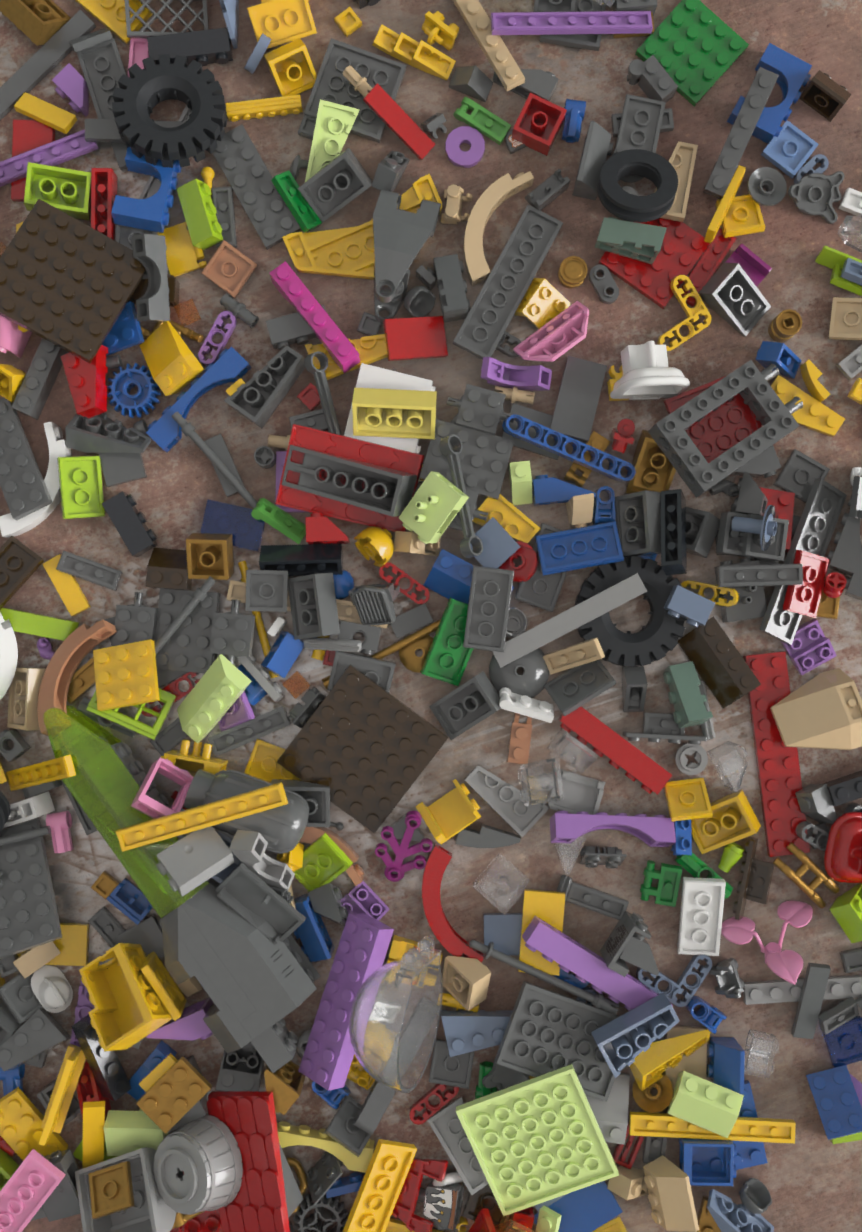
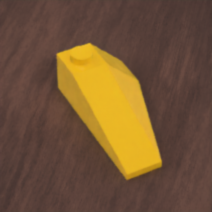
M707 1029L652 1042L650 1044L651 1047L646 1052L642 1051L634 1058L635 1061L629 1066L640 1090H645L664 1077L662 1073L668 1067L674 1069L678 1066L683 1055L688 1057L706 1044L710 1038V1031Z

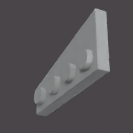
M461 1096L427 1121L470 1194L473 1195L488 1185V1181L456 1113V1106L464 1104Z

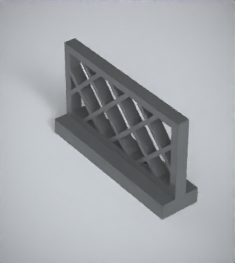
M124 0L127 37L147 38L185 33L187 30L193 32L194 30L191 26L197 19L204 25V30H208L207 0H186L188 1L187 3L184 0H179L184 6L178 13L169 6L173 0H168L167 2L159 0L163 6L157 13L149 6L152 0H147L146 2L139 0L143 5L137 12L129 7V0ZM193 1H202L203 8L198 14L189 6ZM145 8L154 15L148 23L139 16ZM166 8L174 15L168 24L159 16ZM186 9L195 16L189 24L180 17ZM137 18L144 27L140 31H131V23ZM156 19L165 26L160 32H155L150 27ZM177 19L185 26L181 32H175L170 27Z

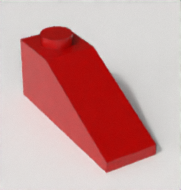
M86 1060L76 1088L82 1119L83 1102L105 1101L106 1121L108 1111L111 1110L110 1101L102 1095Z

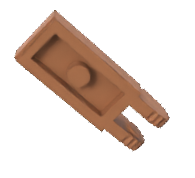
M514 713L507 762L528 765L532 717L526 716V723H520L519 717L521 714Z

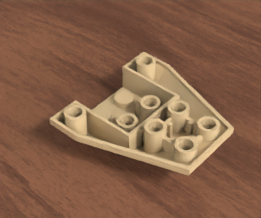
M840 668L818 674L770 708L785 747L852 750L862 747V699L854 680Z

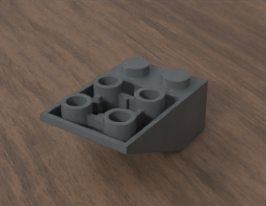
M251 1042L243 1048L228 1054L224 1050L216 1091H259L265 1061Z

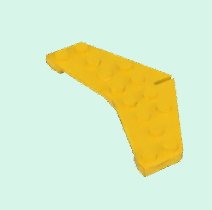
M430 174L419 178L412 184L411 188L401 195L399 208L401 210L417 213L418 208L420 209L421 201L424 199L441 203L440 213L442 212V201ZM373 219L355 227L309 233L295 232L282 237L296 270L301 273L374 280Z

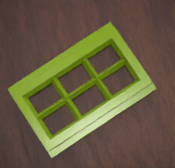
M159 688L160 702L164 703L160 713L144 707L146 703L133 705L138 710L134 718L118 712L119 708L105 711L97 710L95 691L86 710L155 740L176 696ZM142 710L157 716L153 727L138 721Z

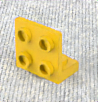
M534 278L514 315L526 317L540 329L570 306V302L545 278Z

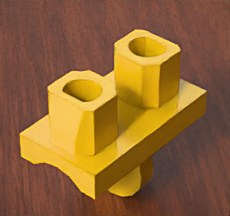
M428 11L425 14V21L421 28L428 35L427 43L433 45L437 42L450 51L458 35L459 27L454 23H451L449 26L444 23V15L439 11L433 14Z

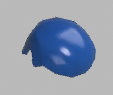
M343 570V575H333L336 599L339 600L348 597L349 591L354 587L353 577L348 571Z

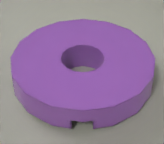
M460 126L454 129L448 135L445 142L446 155L449 161L458 167L470 168L477 165L485 151V141L482 134L470 126ZM467 143L471 148L469 151L464 152L460 149V145Z

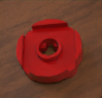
M516 541L520 548L499 569L514 570L513 582H526L530 580L538 568V554L529 544ZM522 557V565L515 567L516 564L513 560Z

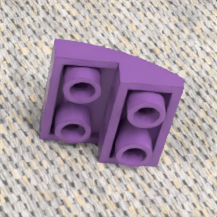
M814 618L798 627L792 645L781 641L800 675H804L837 656L830 640L825 637L818 621Z
M364 881L354 886L340 899L342 906H345L348 914L365 913L378 921L390 910Z

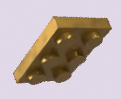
M182 1056L136 1104L166 1134L212 1088V1085Z

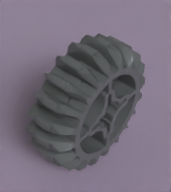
M308 1193L305 1199L301 1201L300 1209L296 1211L293 1217L295 1222L294 1230H298L297 1232H342L348 1219V1210L344 1209L345 1203L339 1202V1196L327 1198L324 1195L314 1205L312 1197ZM315 1208V1212L305 1218L306 1213ZM337 1221V1224L327 1231V1227Z

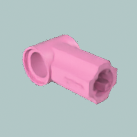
M62 811L47 814L46 826L51 828L54 853H64L73 850L70 831L72 817L70 812Z

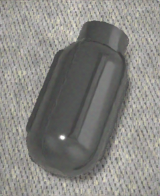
M199 769L187 792L184 807L188 809L273 784L239 771L223 770L213 774ZM284 789L288 800L287 805L212 827L215 831L233 838L237 830L259 832L268 842L266 850L280 854L288 853L296 847L304 834L308 823L309 806L302 796Z

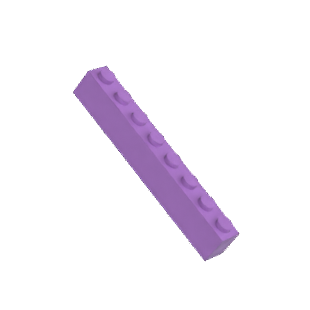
M534 916L522 935L526 942L525 946L533 952L536 950L543 953V958L551 963L553 960L559 963L558 966L567 973L572 971L581 982L586 983L588 981L597 992L601 994L603 991L609 994L608 997L615 1003L622 1002L625 1004L624 1007L628 1011L659 995L628 973L623 977L609 969L601 956L537 916Z

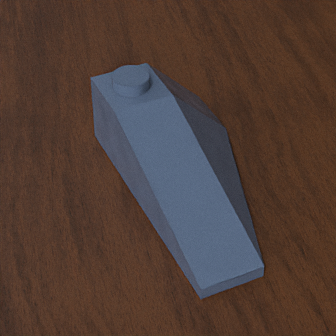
M714 1189L710 1190L707 1209L721 1232H774V1226L761 1214H752L743 1204L737 1205L726 1195Z

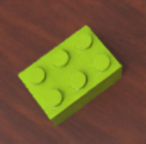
M28 162L24 196L26 210L31 211L38 199L73 218L89 220L91 209V173Z

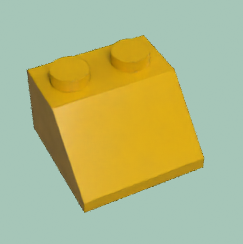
M300 38L264 54V58L281 96L297 95L314 86L317 75L307 48Z

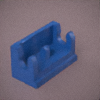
M281 631L261 666L277 676L285 678L304 648V643L299 639L295 640L294 636L289 632Z
M127 878L120 882L107 897L111 904L137 925L153 908L143 892Z

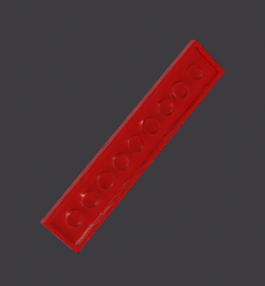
M786 652L743 656L744 661L761 683L760 686L748 693L768 856L792 855L786 848L791 842L804 853H809V843L800 839L796 834L798 824L806 821V815L801 812L795 794L802 789L797 747L784 746L770 709L791 694Z

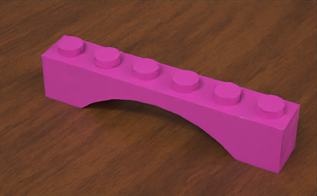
M285 261L272 270L269 274L273 285L308 323L345 374L360 363L358 351Z

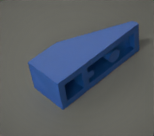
M538 475L536 479L532 480L534 506L565 503L573 496L594 493V498H596L595 492L554 477L548 478V475Z
M161 1040L128 1080L132 1089L127 1093L138 1101L146 1093L140 1087V1081L170 1053L175 1057L177 1052Z

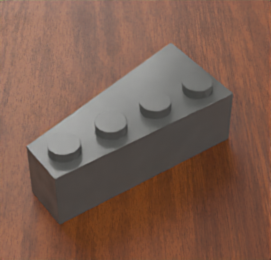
M289 346L284 347L267 362V365L262 370H258L253 374L254 377L246 384H242L231 397L228 396L224 401L262 429L305 369V358Z

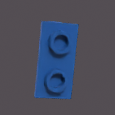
M691 819L674 821L676 842L672 845L671 849L673 855L692 856Z

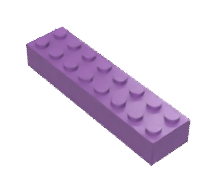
M365 913L348 914L299 1067V1072L328 1091L343 1088L394 931L393 928Z

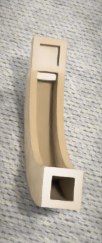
M531 171L527 173L521 172L513 180L509 173L500 177L483 192L474 205L468 218L464 238V262L472 286L486 280L491 273L483 251V233L489 218L506 199L533 185L534 177Z

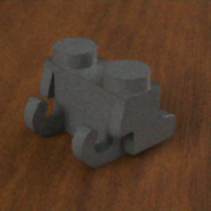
M734 958L718 962L717 966L711 968L709 974L716 977L718 986L715 988L716 994L725 995L726 998L737 999L741 997L745 984L739 978L737 971L738 962Z

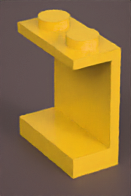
M456 779L453 780L456 788L430 806L426 807L423 802L415 806L432 835L440 844H443L481 817L477 811L480 809L474 798L470 800L468 797L470 791L464 783L460 785Z

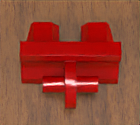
M622 419L617 424V429L613 428L611 433L614 438L611 445L613 450L625 453L628 443L633 444L634 437L632 434L635 431V425L632 420Z

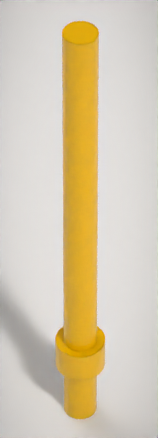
M246 561L238 562L242 575L241 582L246 583V570H248ZM252 611L253 616H255V625L263 654L266 657L271 648L260 611ZM269 671L271 679L278 677L276 674Z

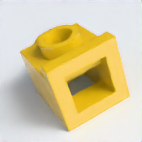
M298 843L288 853H277V861L286 863L293 872L302 868L304 845Z

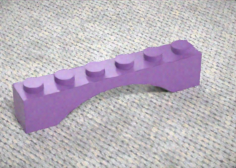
M557 811L550 818L551 843L571 844L578 837L588 832L602 829L620 830L642 840L649 847H670L676 842L674 821L671 822V818H666V815L647 817L646 814L627 816L626 813H618L614 816L608 815L606 812L590 815L584 811L576 812V814H568V811Z

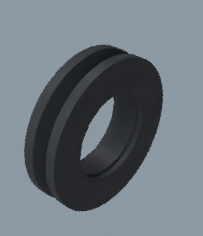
M642 149L624 150L611 156L602 166L598 183V197L602 205L611 214L620 219L631 222L652 221L662 217L672 207L678 188V175L668 160L654 152ZM626 176H642L652 181L657 187V191L647 196L629 194L621 188L618 181Z

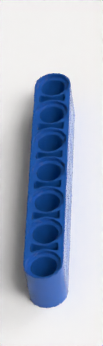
M511 415L503 421L502 427L507 434L616 481H629L635 476V467L631 463L520 415ZM511 419L515 420L518 424L516 430H512L509 427ZM530 427L536 431L535 438H531L528 435ZM548 435L554 438L553 446L547 444L546 439ZM567 443L571 444L573 447V451L571 454H568L565 451V445ZM585 451L591 454L589 462L584 459ZM604 459L608 460L609 462V468L607 470H605L602 467V461ZM622 467H625L627 470L625 478L620 473Z

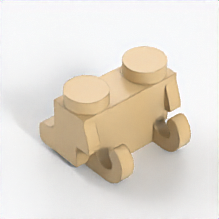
M453 184L448 186L447 190H444V199H447L445 213H442L441 216L442 224H457V222L468 221L470 214L465 213L464 216H461L462 203L472 201V195L467 193L466 196H462L464 189L461 186Z

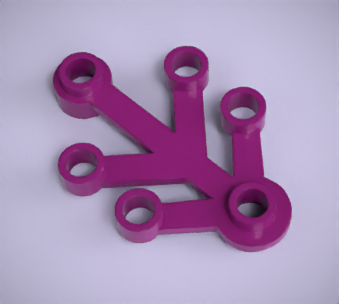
M412 810L406 814L405 824L407 827L400 844L393 834L394 830L392 827L385 826L381 830L382 839L388 841L396 855L393 862L384 843H379L375 847L376 856L381 857L386 865L385 877L390 881H400L404 877L405 872L414 868L423 869L426 866V858L423 855H417L414 860L402 864L406 857L420 851L427 853L432 850L433 843L429 838H424L421 842L408 847L414 830L421 825L422 816L418 811ZM388 831V832H390L391 834H390V835H386V834H384V832ZM427 843L430 846L424 847L423 844ZM381 848V849H384L385 851H384V852H380V851H378V849ZM420 860V861H423V863H422V864H418L417 861Z

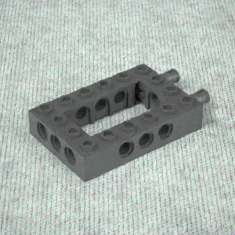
M752 360L748 361L657 422L648 431L696 498L800 426L791 414L803 408V402L801 401L795 405L800 400L796 396L784 405L767 382L779 375L778 368L772 371L776 367L775 364H770L760 372ZM739 393L744 399V404L750 407L756 416L755 419L760 421L763 426L708 463L685 431L696 421L700 422L711 411H716L727 400L731 401Z

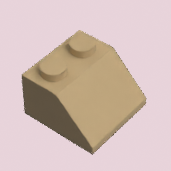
M447 956L445 957L441 985L467 1011H470L486 1000L491 972L478 959Z

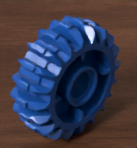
M135 363L133 368L130 364H126V370L119 366L120 373L114 371L112 374L115 378H108V381L112 383V385L107 386V390L111 391L107 394V397L111 399L110 405L115 406L114 410L116 412L121 411V415L126 416L128 414L130 418H134L135 413L138 418L142 417V412L149 415V408L152 410L156 409L153 403H160L156 396L162 395L158 391L160 388L154 381L150 370L147 371L145 365L140 367L138 363ZM133 387H138V392L135 395H130V390Z

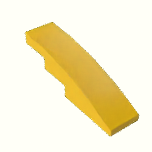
M384 25L380 26L372 44L388 55L444 80H448L456 62L422 40L417 42L402 32L399 35Z

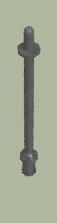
M470 940L469 942L471 948L484 953L483 959L485 960L491 956L589 1001L595 1008L609 1012L614 1016L619 1010L616 1009V1007L619 1008V1003L617 1004L605 998L603 994L597 993L593 995L493 949V942H490L488 946L476 940Z

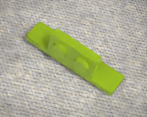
M824 246L816 257L815 262L833 269L830 284L862 296V285L841 277L843 265L847 258L862 263V260Z

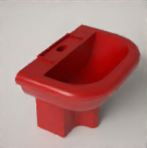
M862 812L845 813L838 817L831 826L824 855V868L827 875L835 881L862 883Z

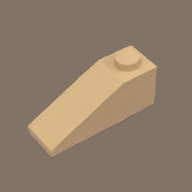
M594 493L573 496L566 503L570 527L575 526V529L586 527L587 524L592 522Z

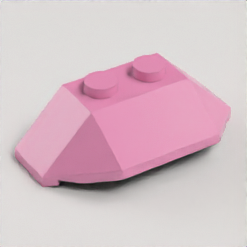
M576 301L514 347V352L524 360L539 362L555 361L586 338L589 316L588 308L579 301Z

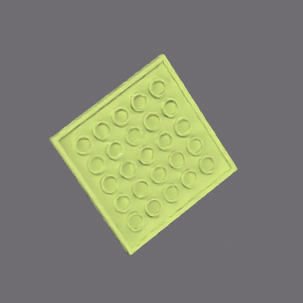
M572 1064L456 1106L457 1116L503 1217L619 1176L618 1168Z

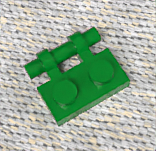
M648 860L647 866L644 867L643 871L645 877L640 887V899L648 901L649 895L655 896V904L675 907L682 875V866L661 863L660 870H655V862ZM653 878L658 879L657 887L651 886Z

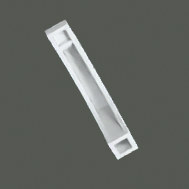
M53 422L43 423L49 448V465L44 482L53 503L19 520L13 519L11 513L0 516L2 537H15L33 529L54 511L61 500L57 458L71 457V448L66 447V440H61L63 438L60 426Z
M0 612L1 700L10 687L15 675L18 648L9 619L4 621Z

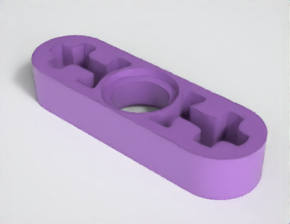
M223 311L218 315L201 346L198 358L205 366L215 363L219 359L220 353L237 325V320L232 312ZM228 317H230L232 323H227L225 325L224 329L225 331H227V333H224V331L218 329V327L220 326L221 328H223L225 324L223 322V319H228ZM217 333L223 335V340L219 344H215L212 341V337ZM211 344V346L214 347V348H216L217 351H215L214 349H212L211 355H212L213 358H212V359H209V358H208V359L205 361L206 358H205L203 355H204L205 353H206V354H209L211 348H210L208 345Z

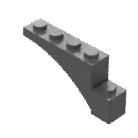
M852 495L850 497L848 506H851ZM849 511V514L844 513L841 524L844 525L842 532H837L833 543L837 544L834 551L830 550L827 557L830 559L828 568L850 575L851 578H846L845 595L862 601L860 518L850 517Z

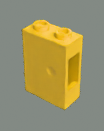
M186 739L182 740L180 751L173 749L164 753V756H161L162 759L170 760L174 766L187 770L193 777L199 769L216 774L226 770L228 759L210 756L211 744H204L201 755L202 742L198 744L194 742L192 753L188 752L190 741Z

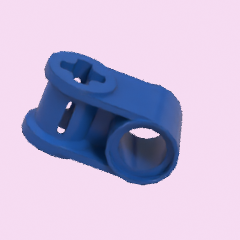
M603 486L595 492L594 525L616 520L614 491L608 486ZM601 491H606L609 494L607 501L600 499L599 494Z
M693 996L686 1005L692 1017L714 1034H716V1029L722 1020L727 1018L723 1012L713 1005L711 1006L699 996ZM696 1005H701L698 1011H693Z
M312 1081L313 1091L334 1109H337L340 1106L341 1100L351 1093L346 1084L343 1088L328 1091Z

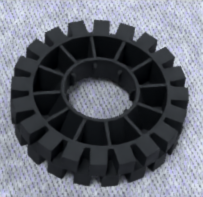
M169 54L159 55L160 64H155L153 58L149 57L142 60L144 69H141L136 63L128 69L130 77L123 74L118 80L119 88L115 87L113 92L114 102H112V110L118 132L126 147H131L132 153L138 158L144 155L147 163L156 165L160 159L162 166L173 168L174 160L179 161L180 167L190 166V157H193L198 163L205 159L204 150L211 154L217 148L216 140L222 141L225 134L224 127H227L224 95L219 82L215 81L214 74L208 68L203 71L202 64L195 60H192L188 66L187 58L184 56L176 55L174 63H171ZM165 100L182 101L192 110V113L189 114V119L184 124L173 128L157 125L153 119H150V114L158 103Z
M639 556L624 557V561L603 564L596 568L581 585L575 605L637 573L647 590L642 595L644 596L643 599H647L650 605V612H648L650 619L647 625L642 626V630L631 634V631L624 633L615 627L617 624L612 623L609 612L577 628L580 637L584 641L598 638L605 655L602 658L603 660L620 666L648 665L665 657L666 653L672 651L678 644V638L683 636L686 628L684 627V621L687 619L681 616L679 619L667 614L668 610L664 609L673 586L679 585L682 587L677 578L666 575L663 568L657 564L658 562L649 558L643 559Z

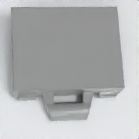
M558 768L547 805L550 809L556 811L560 809V811H568L573 814L584 811L590 815H595L598 813L606 782Z

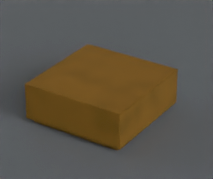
M104 871L91 888L107 900V897L120 882L107 871Z

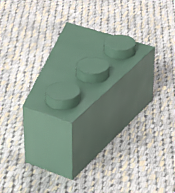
M693 661L668 666L663 673L665 683L669 686L670 692H668L670 703L674 705L675 712H673L675 723L679 725V729L700 725L711 719L713 715L711 711L707 712L704 705L707 699L705 694L701 695L699 685L701 682Z

